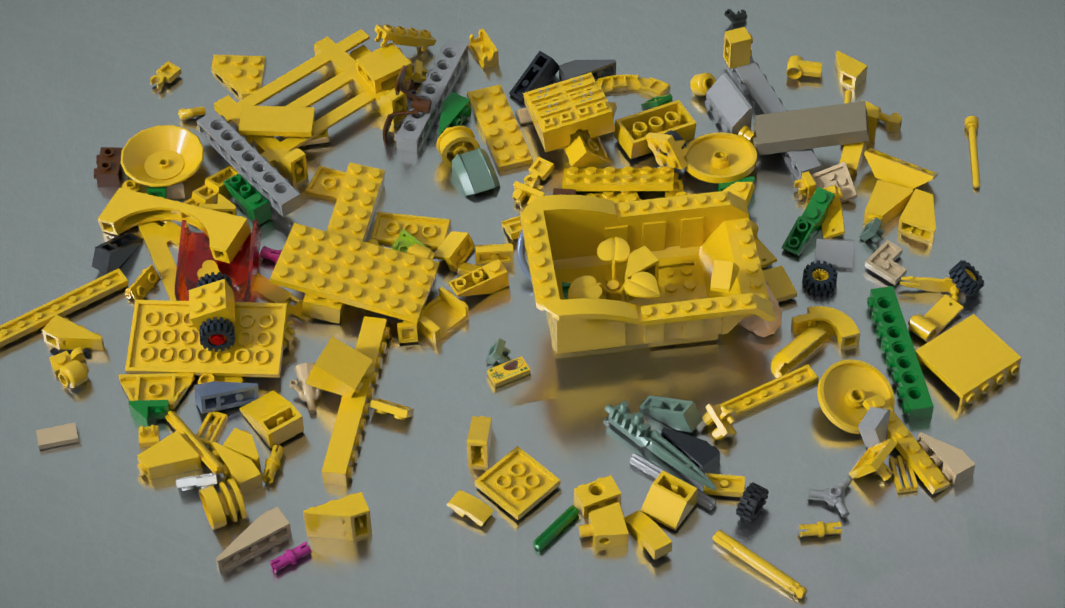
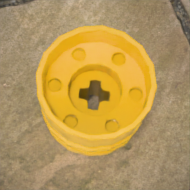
M233 478L227 480L228 489L223 481L219 483V493H217L212 485L199 490L205 514L213 530L227 526L226 516L228 515L234 523L237 522L236 512L241 520L247 518L243 494Z

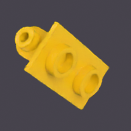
M152 264L147 269H143L136 282L132 283L125 290L127 298L131 299L132 297L135 300H142L160 280Z

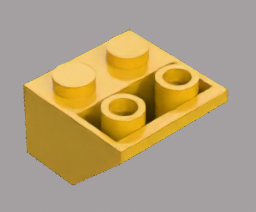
M662 471L652 483L641 512L676 530L697 503L698 488Z

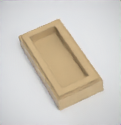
M75 422L36 430L39 450L79 442Z

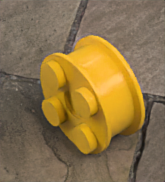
M454 126L446 128L439 136L436 148L441 155L443 163L452 168V160L457 154L480 148V145L470 128Z

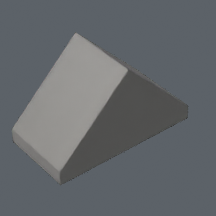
M870 407L858 425L866 447L886 441L890 410Z

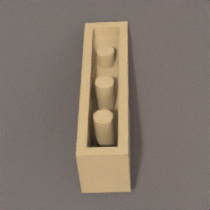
M278 506L260 515L216 558L219 573L292 535L290 523Z

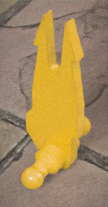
M901 277V280L909 281L900 282L902 286L930 292H948L956 302L959 299L960 288L953 284V279Z

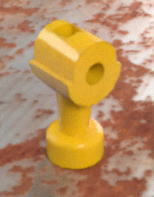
M874 105L878 110V119L885 123V129L888 132H899L901 130L902 116L897 112L891 115L882 113L881 108Z

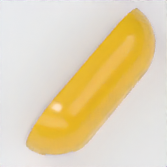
M821 327L806 329L773 357L771 362L772 374L779 378L790 373L832 338V334Z

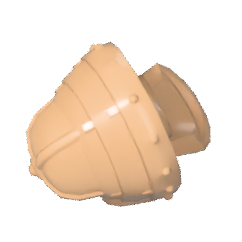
M766 281L769 299L775 314V321L768 322L759 316H748L739 322V325L760 337L775 334V331L781 325L783 311Z

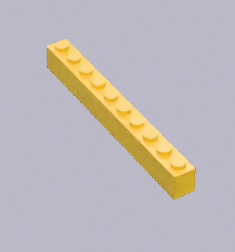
M364 316L355 350L373 360L370 365L373 369L367 379L363 377L361 380L364 384L359 393L354 392L351 398L342 396L322 468L323 483L347 486L348 479H352L353 462L356 463L358 456L356 449L357 446H361L362 435L360 434L366 427L365 416L369 415L370 412L369 401L374 397L373 386L378 382L379 374L377 371L382 367L383 358L381 356L382 353L385 354L386 338L389 339L391 329L387 325V319Z

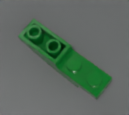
M817 187L802 216L798 217L781 248L796 256H799L805 250L827 217L826 212L835 198L833 193Z

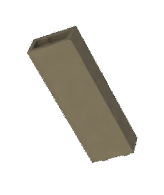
M865 101L755 115L756 123H753V132L756 134V137L753 138L754 148H758L759 155L869 141L868 112Z

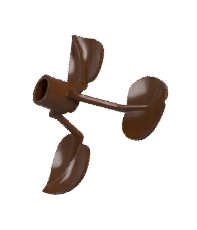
M403 65L395 85L396 95H399L400 91L405 93L407 106L410 100H412L411 108H414V110L388 114L382 132L386 147H388L386 141L387 134L395 116L418 115L419 112L429 114L432 100L414 95L418 89L413 79H409L406 90L403 88L406 69L408 68L406 65Z

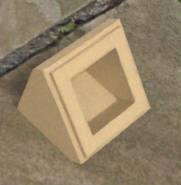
M527 108L515 111L520 125L533 122Z
M183 183L166 187L167 199L173 201L185 199Z

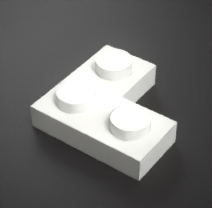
M217 473L176 478L177 488L181 487L182 491L192 490L194 485L197 487L201 486V489L211 485L214 487V484H217L218 481Z

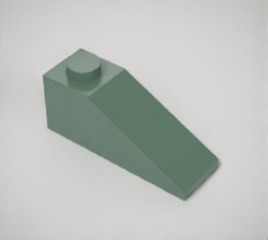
M649 395L638 408L640 412L678 431L692 433L703 420L694 401Z

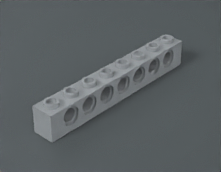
M448 39L446 44L442 45L439 57L435 58L433 68L429 69L426 81L422 82L421 90L416 94V96L432 100L429 114L419 112L418 115L408 114L406 118H403L401 128L396 131L394 136L397 149L415 154L418 153L442 108L443 101L447 98L468 58L467 43ZM410 105L408 111H413L414 108H411Z
M213 111L197 120L199 134L246 181L261 193L282 217L301 207L300 198L302 196L297 188L294 189L288 179L280 175L277 168L272 167L268 160L262 157L257 149L247 142L244 136L238 134L236 128L233 125L230 126L223 115L220 116L216 111Z

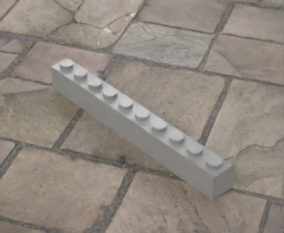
M750 56V64L729 69L724 60L725 66L756 115L788 111L785 110L782 100L776 96L773 86L769 85L766 75L762 74L759 64L755 63L752 56ZM813 148L781 153L797 180L801 179L804 172L809 171L810 174H814L822 170V163L814 155Z

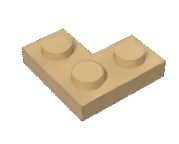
M846 162L811 174L816 183V189L817 187L825 188L832 185L841 187L843 192L842 203L858 197Z
M889 240L882 244L865 261L864 265L894 285L907 273L906 268L894 262L902 254L903 249Z

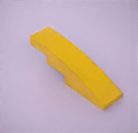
M228 166L205 179L204 186L194 190L192 197L183 203L193 204L198 207L199 204H215L218 201V193L224 196L229 192L223 182L238 174V172L233 167Z

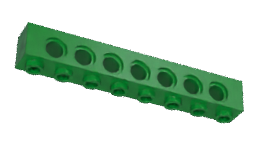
M894 287L871 289L870 297H867V305L869 309H872V321L877 324V336L882 340V351L886 353L887 366L892 370V382L897 385V397L902 400V412L904 415L906 414L908 422L932 419L934 406Z

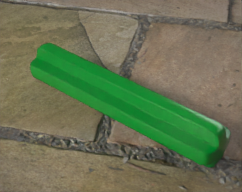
M571 505L533 541V546L539 551L547 546L579 515V509Z

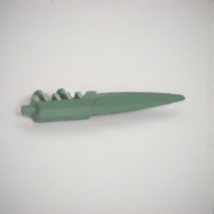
M622 401L614 407L610 404L605 407V411L609 413V423L640 447H646L680 472L704 486L716 490L713 482L684 454L665 440L661 433L657 430H651L650 424L644 426L643 414L641 412L630 415L629 403L627 401Z

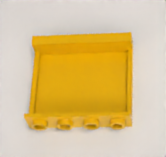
M974 314L915 350L920 366L925 364L960 397V407L973 402L977 396L987 393L990 388L996 384H1001L1010 375H1015L1020 370L1022 359L1021 356Z

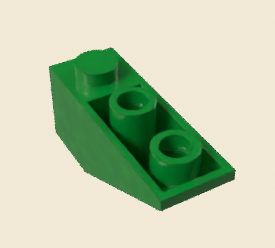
M451 92L443 101L439 136L448 127L461 126L464 119L470 116L472 111L470 99Z
M239 173L223 182L242 211L256 226L272 218L269 201Z

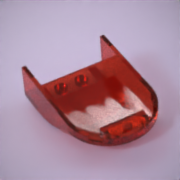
M182 220L174 290L176 301H189V290L197 288L198 270L202 268V264L205 261L213 260L216 262L221 276L226 274L227 277L231 278L235 302H248L255 283L260 256L262 234L258 221L253 220L252 233L249 234L232 262L226 263L214 260L210 250V240L205 233H190L187 221Z

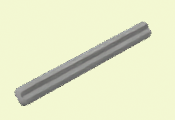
M634 453L630 458V464L654 478H657L662 471L667 472L637 453ZM697 490V503L708 510H713L716 506V500Z

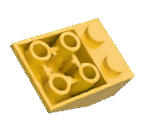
M274 390L239 408L270 449L274 445H279L304 431L302 415L290 401Z
M362 491L349 494L337 500H331L319 506L310 507L303 511L307 537L355 540L372 534L370 510Z

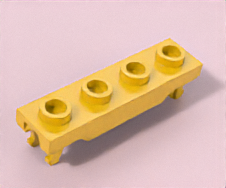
M388 24L376 25L374 29L377 33L374 41L379 42L383 38V42L380 44L381 47H384L390 40L396 45L422 46L421 51L426 52L427 48L435 45L437 41L431 36L432 33L425 29L417 30L412 27L407 29L402 26L392 27Z

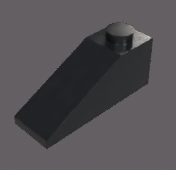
M539 51L509 94L523 103V93L544 87L551 82L559 70V65L552 57Z
M127 232L95 246L92 267L104 274L118 269L140 246L143 238Z
M665 427L661 430V436L684 454L704 474L711 472L720 465L719 450L707 441Z

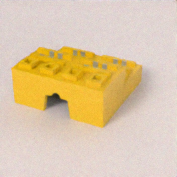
M592 72L523 93L525 105L545 152L570 145V135L576 133L578 129L582 131L588 129L590 138L615 131L612 109L602 87L597 86Z

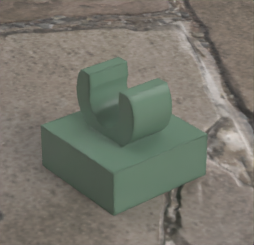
M877 217L865 225L859 238L864 242L869 238L874 243L880 241L881 238L878 236L884 234V230L879 227L882 221Z
M499 338L490 346L486 358L487 363L493 365L496 361L500 364L508 361L504 356H508L511 351L504 348L506 341Z

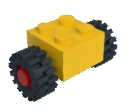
M211 272V275L207 273L205 277H200L197 288L189 290L190 320L199 332L201 346L203 345L204 349L208 348V351L214 349L215 352H218V349H221L222 352L225 351V348L230 349V345L233 346L235 342V326H233V323L236 322L232 281L226 274L221 276V272H218L217 275H214V272Z

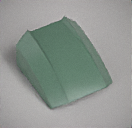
M478 148L467 153L457 154L452 160V172L465 196L500 186L486 150Z

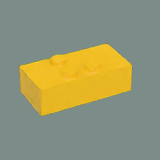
M676 100L615 120L614 137L630 159L653 152L648 147V142L645 138L649 132L665 134L667 131L672 130L679 134L684 141L694 139L697 123L680 100Z

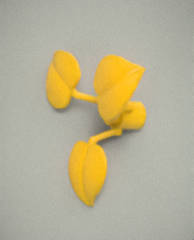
M611 237L599 244L597 255L602 261H612V280L604 288L602 283H596V279L593 276L578 277L570 285L567 298L599 299L603 291L606 299L620 301L624 290L628 295L639 298L660 297V292L655 277L648 272L634 273L631 279H626L621 287L620 283L616 281V261L625 262L630 254V247L624 239Z

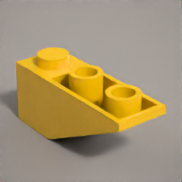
M497 259L448 282L457 297L492 294L509 286L508 271L501 261Z
M55 315L42 329L44 341L60 350H74L78 347H81L82 350L89 348L90 351L105 350L103 337L100 334L93 333L84 326L71 322L68 318Z
M212 442L213 451L211 453L223 465V475H228L230 479L233 478L243 495L263 486L261 473L251 459L216 442Z

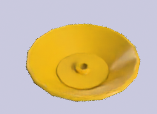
M157 125L141 130L128 140L121 153V165L125 174L136 183L150 187H169L184 182L197 172L204 159V147L199 137L190 130L175 125Z

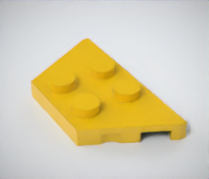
M192 373L118 375L119 382L129 401L169 400L170 409H174L195 380V376Z

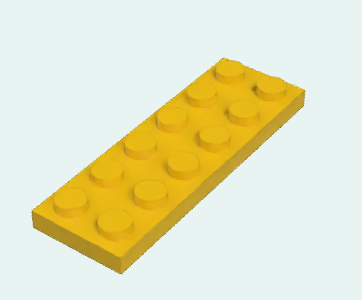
M501 84L467 92V98L470 99L472 111L497 171L501 172L533 164V158Z
M666 166L660 168L587 167L581 169L569 167L564 169L562 189H575L576 191H674V168Z

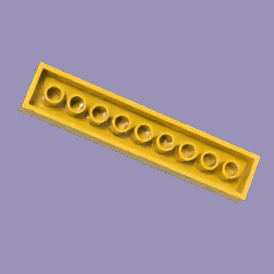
M349 162L327 232L366 242L384 186L385 170ZM305 293L302 316L339 324L346 304Z

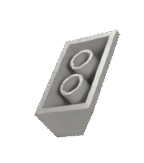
M724 73L706 92L705 106L708 111H711L715 121L719 122L722 126L724 133L738 135L742 127L747 125L751 128L752 106L728 74Z

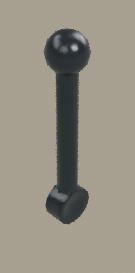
M52 348L50 353L52 356L65 351L71 354L73 350H57V348ZM89 348L82 350L85 355L90 354Z

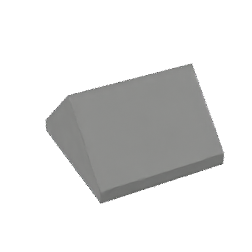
M816 237L815 264H817V261H820L821 264H823V261H826L827 265L831 263L832 268L835 267L836 270L853 271L855 241L852 239Z

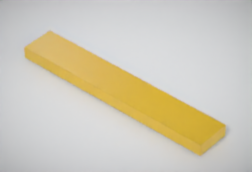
M807 364L719 405L720 407L725 405L727 409L734 408L736 414L733 416V419L736 420L817 383L819 377L810 365Z

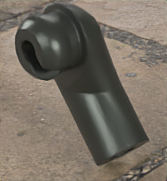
M727 9L724 13L733 24L744 22L748 16L745 10H741V13L738 11L735 14L731 9Z

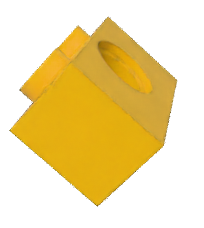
M612 475L574 488V501L583 518H587L591 511L617 502L621 505V492Z

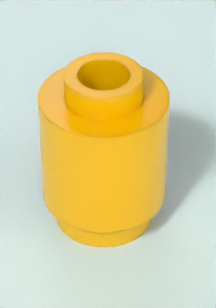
M414 243L413 246L410 245L407 254L433 260L435 252H432V249Z

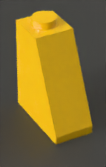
M868 141L844 144L839 164L846 162L851 176L852 174H858Z
M877 180L864 212L863 223L867 224L877 217L882 221L879 226L882 228L905 209L914 189Z
M915 189L899 218V232L930 243L934 242L936 222L933 194Z
M472 416L467 437L468 467L488 468L492 438V417Z
M175 431L137 455L139 471L142 475L146 474L150 480L193 471L202 467L200 455L178 431Z

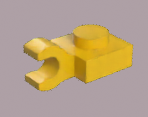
M81 347L74 349L71 354L65 351L49 357L56 376L59 375L60 368L70 361L78 360L81 363L85 361Z

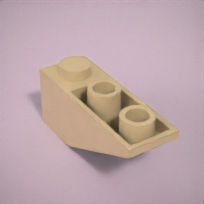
M922 432L919 433L918 443L953 486L973 476L975 463L963 450Z

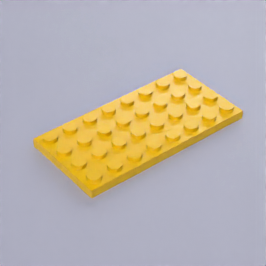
M294 223L272 272L270 283L418 323L440 262Z
M135 300L125 372L127 374L192 373L197 376L212 374L213 376L280 378L288 305L287 303L235 302L236 322L233 323V326H235L234 345H230V349L225 348V351L221 352V349H218V352H215L214 349L208 351V348L204 349L203 345L201 346L199 332L190 320L189 301Z

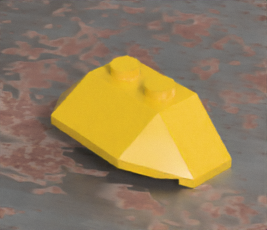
M873 148L867 149L864 153L875 178L881 181L914 189L938 176L936 172Z

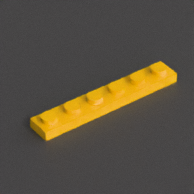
M877 394L865 399L863 406L867 411L870 407L890 410L887 437L889 439L892 438L897 443L895 447L933 495L947 489L950 482L882 395Z

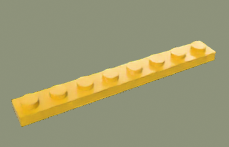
M118 268L0 325V347L47 325L55 315L64 317L128 286V279Z

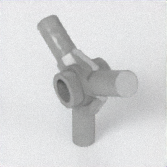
M846 476L838 486H832L825 489V491L809 489V497L824 499L829 504L836 506L841 516L846 518L850 513L844 505L845 489L851 484L852 479Z

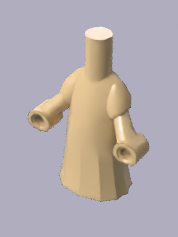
M302 363L294 368L300 387L297 385V380H291L290 388L299 394L302 401L307 402L308 413L314 414L316 413L315 401L320 398L322 389L305 383L315 363Z

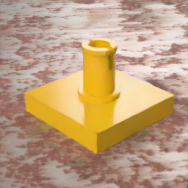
M891 438L869 447L848 473L850 477L854 480L876 471L884 481L889 479L894 472L883 461L897 443Z

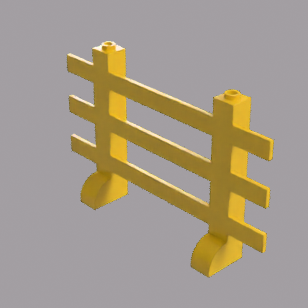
M362 29L338 43H335L328 36L313 44L315 54L313 58L239 102H235L227 95L214 103L215 111L220 116L223 115L230 126L233 125L239 134L238 129L242 105L258 106L323 66H326L336 76L285 107H311L346 85L358 94L314 121L312 137H288L279 142L274 136L241 135L246 138L251 146L257 149L262 157L268 160L272 167L277 168L283 178L288 179L292 187H296L308 179L306 154L298 149L304 143L368 104L384 118H387L388 114L394 112L408 111L406 94L401 91L399 95L395 93V85L399 74L382 82V90L375 93L357 73L356 60L347 52L370 39V36ZM412 73V75L410 76L405 74L404 82L413 78L414 73ZM407 115L395 116L391 124L395 126L403 118H406Z

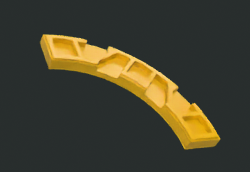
M630 74L607 76L596 81L597 86L602 87L605 95L615 92H639L656 97L665 95L671 86L650 77L647 79L639 77V75Z

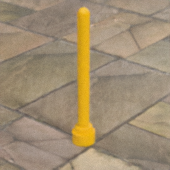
M968 116L964 120L965 129L969 132L974 188H979L981 183L976 131L979 128V119L976 116Z

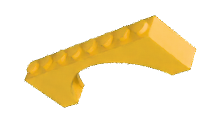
M124 188L117 190L98 217L102 232L120 235L134 226L151 221L174 220L191 224L204 232L209 238L210 250L214 260L226 263L232 262L251 233L248 219L243 216H235L226 212H219L210 208L206 209L193 204L190 205Z

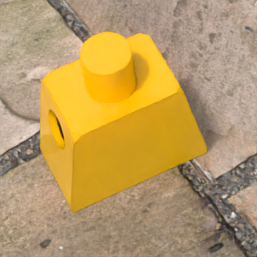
M619 502L591 511L589 513V524L578 526L580 537L592 536L596 547L628 545L629 533Z

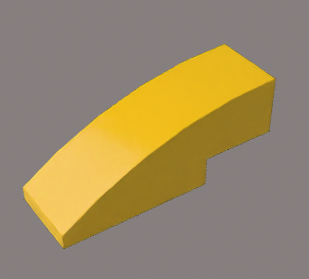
M637 510L624 517L628 531L643 550L646 549L654 560L672 551V541L646 514Z

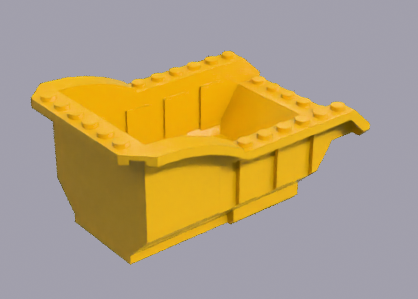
M728 190L620 203L583 195L537 196L520 213L536 308L541 311L546 310L554 355L641 344L656 347L718 339V334H728L744 317L759 316L768 322L775 321V314L769 299L746 201ZM611 237L624 239L630 247V253L635 249L646 246L659 259L658 289L660 297L658 298L636 297L627 303L624 301V290L620 301L606 299L603 291L599 299H565L562 282L572 283L578 277L587 275L593 276L596 279V283H602L605 288L606 284L612 280V261H602L597 255V248L601 242ZM628 259L625 262L616 261V281L620 283L621 287L625 282ZM714 260L731 261L739 266V272L730 293L710 290Z

